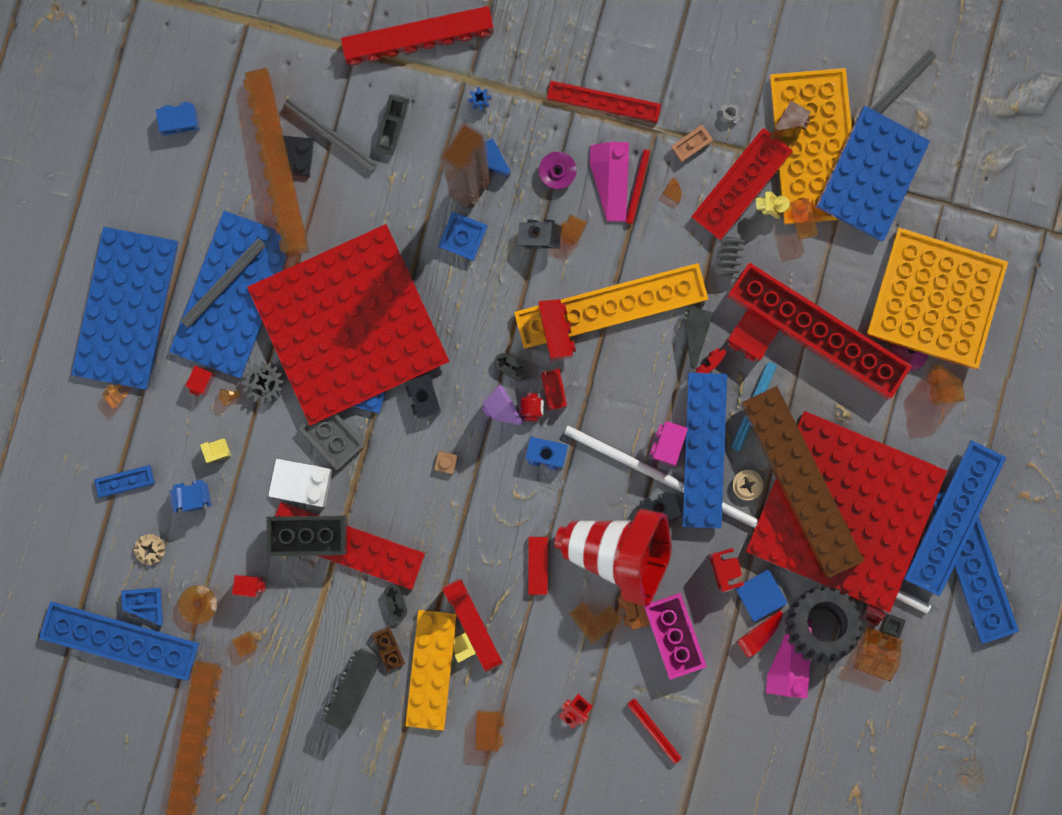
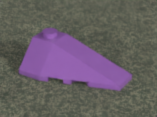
M502 385L498 386L483 402L485 407L482 410L487 418L492 417L495 421L517 426L523 424Z

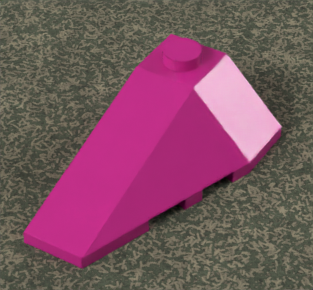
M807 619L808 628L812 633V620ZM785 634L767 673L765 693L807 699L810 659L808 661L803 659L801 652L797 654L794 651L796 648L794 644L790 645L788 642L789 635Z

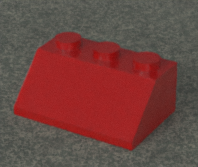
M561 299L538 301V309L550 362L572 358L576 348L574 341H570L569 334L572 333L570 322L565 321L564 315H568L566 304H562Z

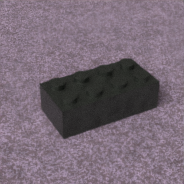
M347 516L267 517V556L347 555Z
M362 648L352 653L349 662L352 664L349 669H345L342 673L340 680L343 682L341 686L335 688L331 696L334 700L332 704L329 703L323 712V716H325L324 722L344 732L349 728L382 658Z

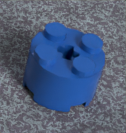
M204 480L192 481V485L185 486L184 483L172 485L173 489L169 490L174 514L178 513V509H182L184 513L200 510L205 504L207 507L212 506L208 483H204Z

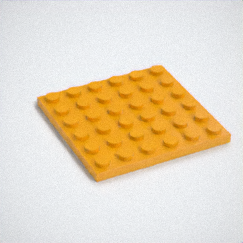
M898 228L866 335L977 370L1008 261Z

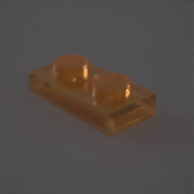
M809 198L790 202L798 240L818 236Z

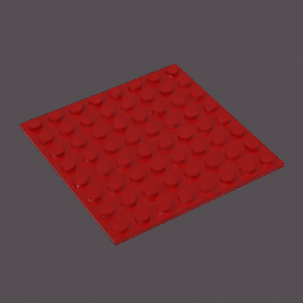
M387 224L247 287L310 426L450 362Z
M804 411L798 428L864 561L826 579L777 479H775L746 552L822 585L829 586L832 589H840V592L843 594L847 593L855 599L890 613L947 470Z

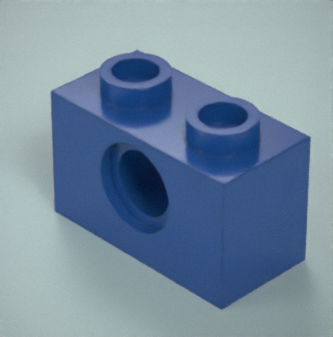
M530 436L525 460H528L530 465L539 467L541 463L548 465L547 469L558 471L559 468H563L568 445ZM544 449L550 450L552 453L551 458L543 459L540 455L541 451Z

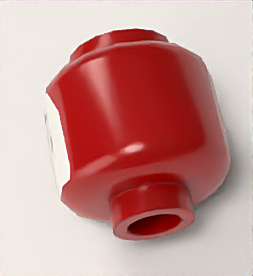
M526 393V397H522L519 400V416L523 417L524 421H538V418L543 417L544 400L538 398V394Z

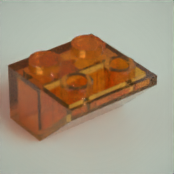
M936 365L929 369L927 381L928 384L931 383L932 390L929 392V397L934 407L953 405L965 401L963 383L960 379L941 365Z
M866 627L856 653L854 669L891 682L899 669L903 640Z

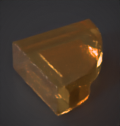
M672 177L663 195L679 204L682 196L681 188L678 181Z

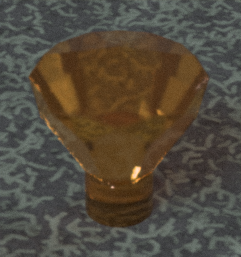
M220 389L219 400L224 407L234 399L240 398L239 390L232 392Z

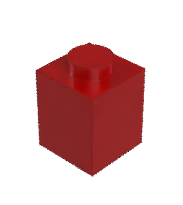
M194 366L185 387L189 388V393L199 397L200 394L206 396L215 375Z

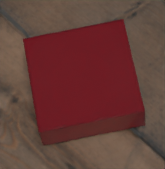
M868 604L862 611V617L860 618L878 626L884 619L886 612Z

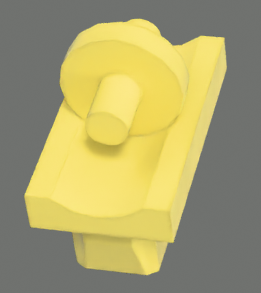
M771 191L765 192V197L756 198L757 210H761L763 215H772L775 219L781 218L780 213L786 212L790 207V201L787 197H777Z

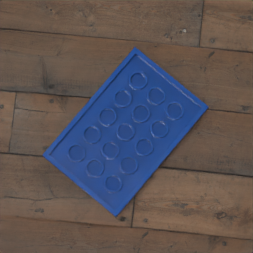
M863 106L816 207L881 242L884 241L930 140L875 110Z

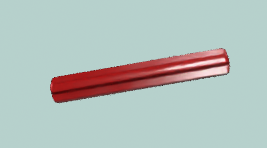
M630 700L627 703L630 710L673 764L678 763L682 759L680 754L637 700Z

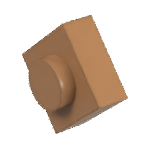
M439 451L434 470L454 474L458 456Z

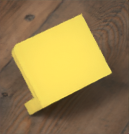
M224 438L200 445L208 464L231 456Z
M466 633L454 638L453 650L458 662L476 654Z

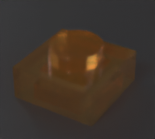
M250 631L232 639L240 657L258 649Z

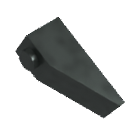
M691 306L690 310H685L683 321H686L684 328L691 368L695 369L713 312Z

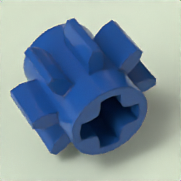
M477 87V91H470L472 98L468 99V103H473V110L479 108L482 112L485 106L490 107L487 101L491 100L492 97L486 95L487 89L482 91ZM476 97H483V101L477 102Z

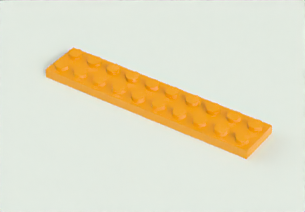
M699 263L564 298L561 299V303L566 304L568 315H564L565 321L570 322L572 333L569 334V337L708 301L709 299ZM538 306L514 312L524 349L546 344Z

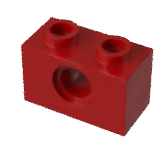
M234 575L232 595L261 597V593L265 592L266 582H263V577Z

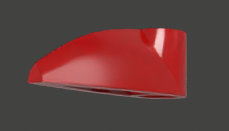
M781 610L736 641L747 658L759 652L774 635L783 616Z

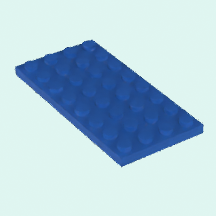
M223 211L183 317L257 239H260L265 244V248L190 327H186L180 322L169 352L242 379L263 324L247 287L283 271L296 237Z
M103 226L71 375L148 390L179 245L178 241Z

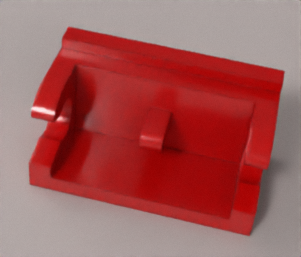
M560 368L542 372L541 379L548 411L567 408Z

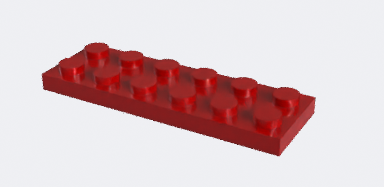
M765 128L761 129L691 216L693 220L720 241L793 153V150L779 139L772 140L770 138L772 134Z

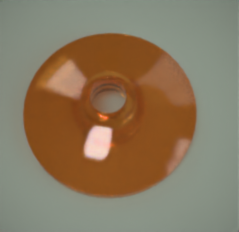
M202 585L191 586L184 590L179 598V612L190 623H205L214 616L217 610L216 596L208 587ZM197 601L202 602L201 608L196 607Z

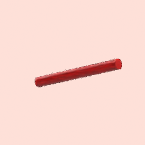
M643 149L626 219L628 224H633L647 169L651 151Z

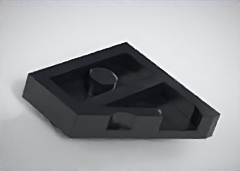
M277 135L291 175L310 177L314 138Z

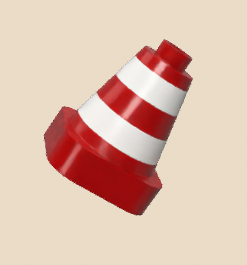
M645 509L638 511L634 521H571L567 527L560 526L555 536V548L561 550L564 559L619 586L624 601L642 606H649L653 601L669 565L672 552V542L666 514Z

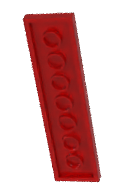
M280 502L275 517L319 515ZM347 526V555L316 556L413 590L426 553Z

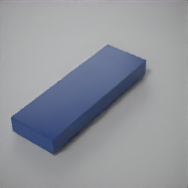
M148 465L94 479L98 498L153 485L155 484L152 467Z

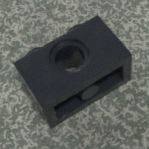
M529 219L527 222L519 223L517 245L527 249H560L562 226L555 224V221L550 219H544L543 222Z
M430 374L407 381L408 386H405L408 397L413 398L414 404H411L414 416L418 415V418L421 419L441 412ZM419 393H427L428 398L425 402L417 400Z
M669 491L659 494V499L651 501V498L639 501L640 505L637 506L638 511L640 509L653 511L655 504H661L664 508L663 514H666L667 520L681 516L675 495H670Z

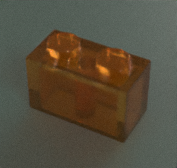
M477 710L475 750L499 751V747H503V735H500V727H504V715H501V710Z

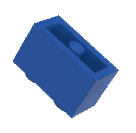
M182 102L179 104L180 106L163 105L161 109H156L158 128L162 136L200 130L196 106L193 103L191 104V102Z

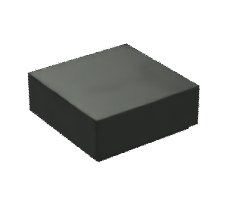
M887 613L881 632L900 638L906 620Z

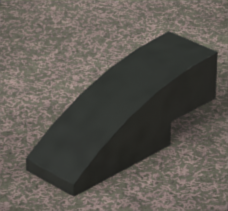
M394 94L389 95L375 151L391 156L394 155L409 105V98Z

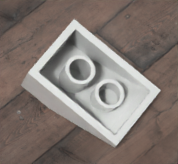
M276 459L268 496L325 508L333 470Z

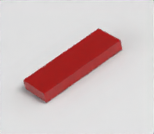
M529 537L528 595H547L548 537Z

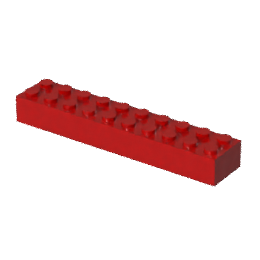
M750 262L727 295V298L752 312L886 400L894 396L912 367L901 358Z

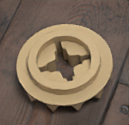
M753 470L739 472L732 482L733 491L737 497L743 500H754L763 490V480ZM745 478L746 480H748V482H755V484H753V486L750 487L751 493L748 491L747 488H740L742 485L745 484Z
M153 534L141 536L135 542L134 553L136 559L146 565L158 563L165 554V545L162 539ZM152 544V549L157 553H149L146 556V550L142 546H150Z

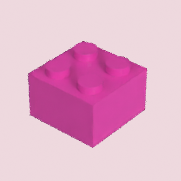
M665 421L663 425L660 424L656 432V437H659L658 441L652 445L649 454L652 455L651 460L674 467L688 428Z

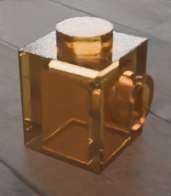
M570 214L567 222L563 221L561 224L562 242L568 246H577L587 227V222Z

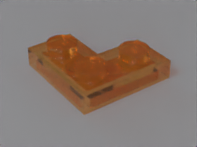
M584 602L568 613L591 644L623 621L611 605L596 617Z

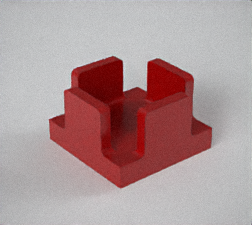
M733 548L708 554L719 592L744 586L743 582L731 585L728 583L729 580L742 576L738 559L729 558L721 560V555L734 552Z

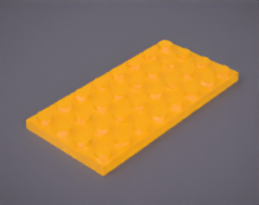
M846 68L770 74L774 128H776L790 101L811 111L807 118L810 122L805 130L801 129L796 136L779 139L793 150V153L779 169L781 196L787 197L790 201L789 209L783 212L784 225L839 220L817 208L816 205L852 130Z

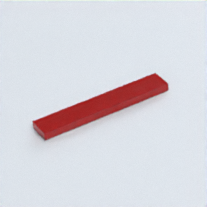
M550 81L547 94L548 101L652 123L658 122L661 108L660 103Z

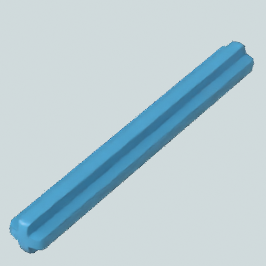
M772 362L766 364L753 397L767 391L777 368L776 364ZM745 415L731 446L736 451H741L751 428Z

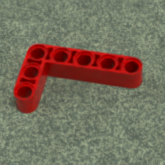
M462 579L442 587L485 672L502 665L503 662Z

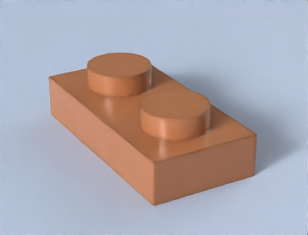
M701 125L672 145L671 149L682 163L710 144L713 139L704 126Z

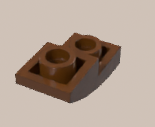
M390 626L372 633L387 671L405 664Z

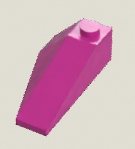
M606 142L590 145V167L607 221L626 222L629 142Z

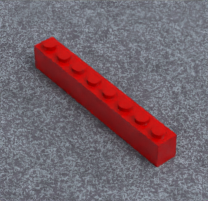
M489 6L346 36L341 38L346 63L359 65L365 60L377 61L380 57H396L402 52L409 54L421 48L433 49L436 47L435 45H451L457 40L464 42L472 40V37L476 36L488 37L491 33H494V27Z

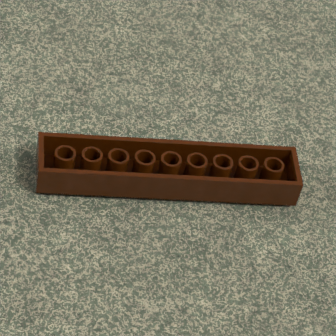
M463 122L441 156L450 197L469 209L471 205L475 206L478 202L481 189L485 190L489 185L490 176L485 135Z
M778 386L743 401L740 406L825 578H830L863 562L864 559Z

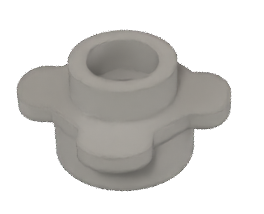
M723 105L721 107L722 123L739 122L738 105Z

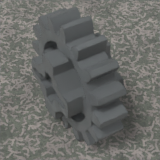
M261 362L260 366L254 363V369L248 367L249 374H243L246 378V381L241 382V384L246 385L243 391L249 392L248 398L254 396V402L256 403L259 399H261L262 404H265L266 399L273 402L272 396L278 398L277 391H283L279 387L281 384H284V381L279 380L283 375L282 373H276L278 371L277 367L271 369V363H268L267 366H265L264 362ZM262 370H267L272 375H264ZM255 374V379L251 382V378ZM261 377L264 380H267V382H265V388L259 385L261 383ZM275 383V387L271 391L270 388L272 384ZM261 390L264 395H258L254 391Z

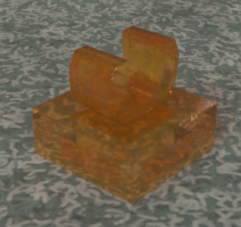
M112 384L109 385L102 394L113 410L121 405L128 394L127 392L124 394L118 392L121 388L120 384L115 387Z

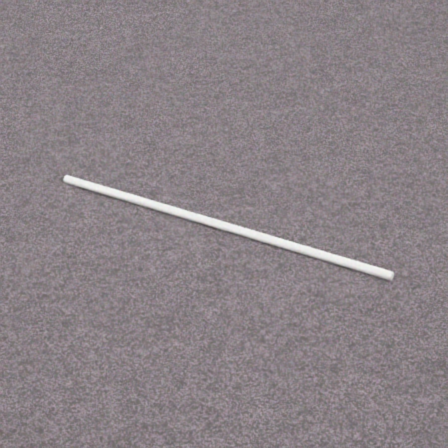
M567 426L564 432L565 435L684 493L683 482ZM723 502L722 513L756 528L758 519ZM899 589L896 599L926 614L929 612L930 604Z

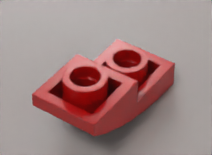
M717 348L708 353L710 357L706 358L709 366L703 364L695 369L696 373H710L725 356V349L720 351Z

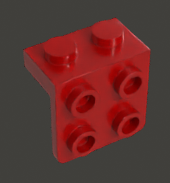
M747 311L726 342L729 343L728 346L733 350L746 354L745 357L748 360L759 362L777 335L778 330L752 312Z

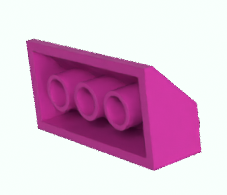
M680 592L651 602L649 606H644L670 680L707 667Z

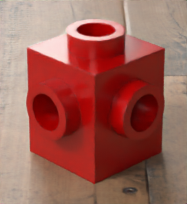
M577 694L571 701L567 699L561 706L563 711L559 717L574 729L578 724L582 726L589 718L587 714L593 706L580 694Z

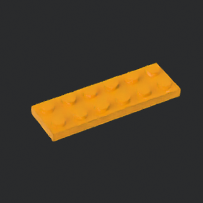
M418 610L406 717L407 727L445 730L457 614Z

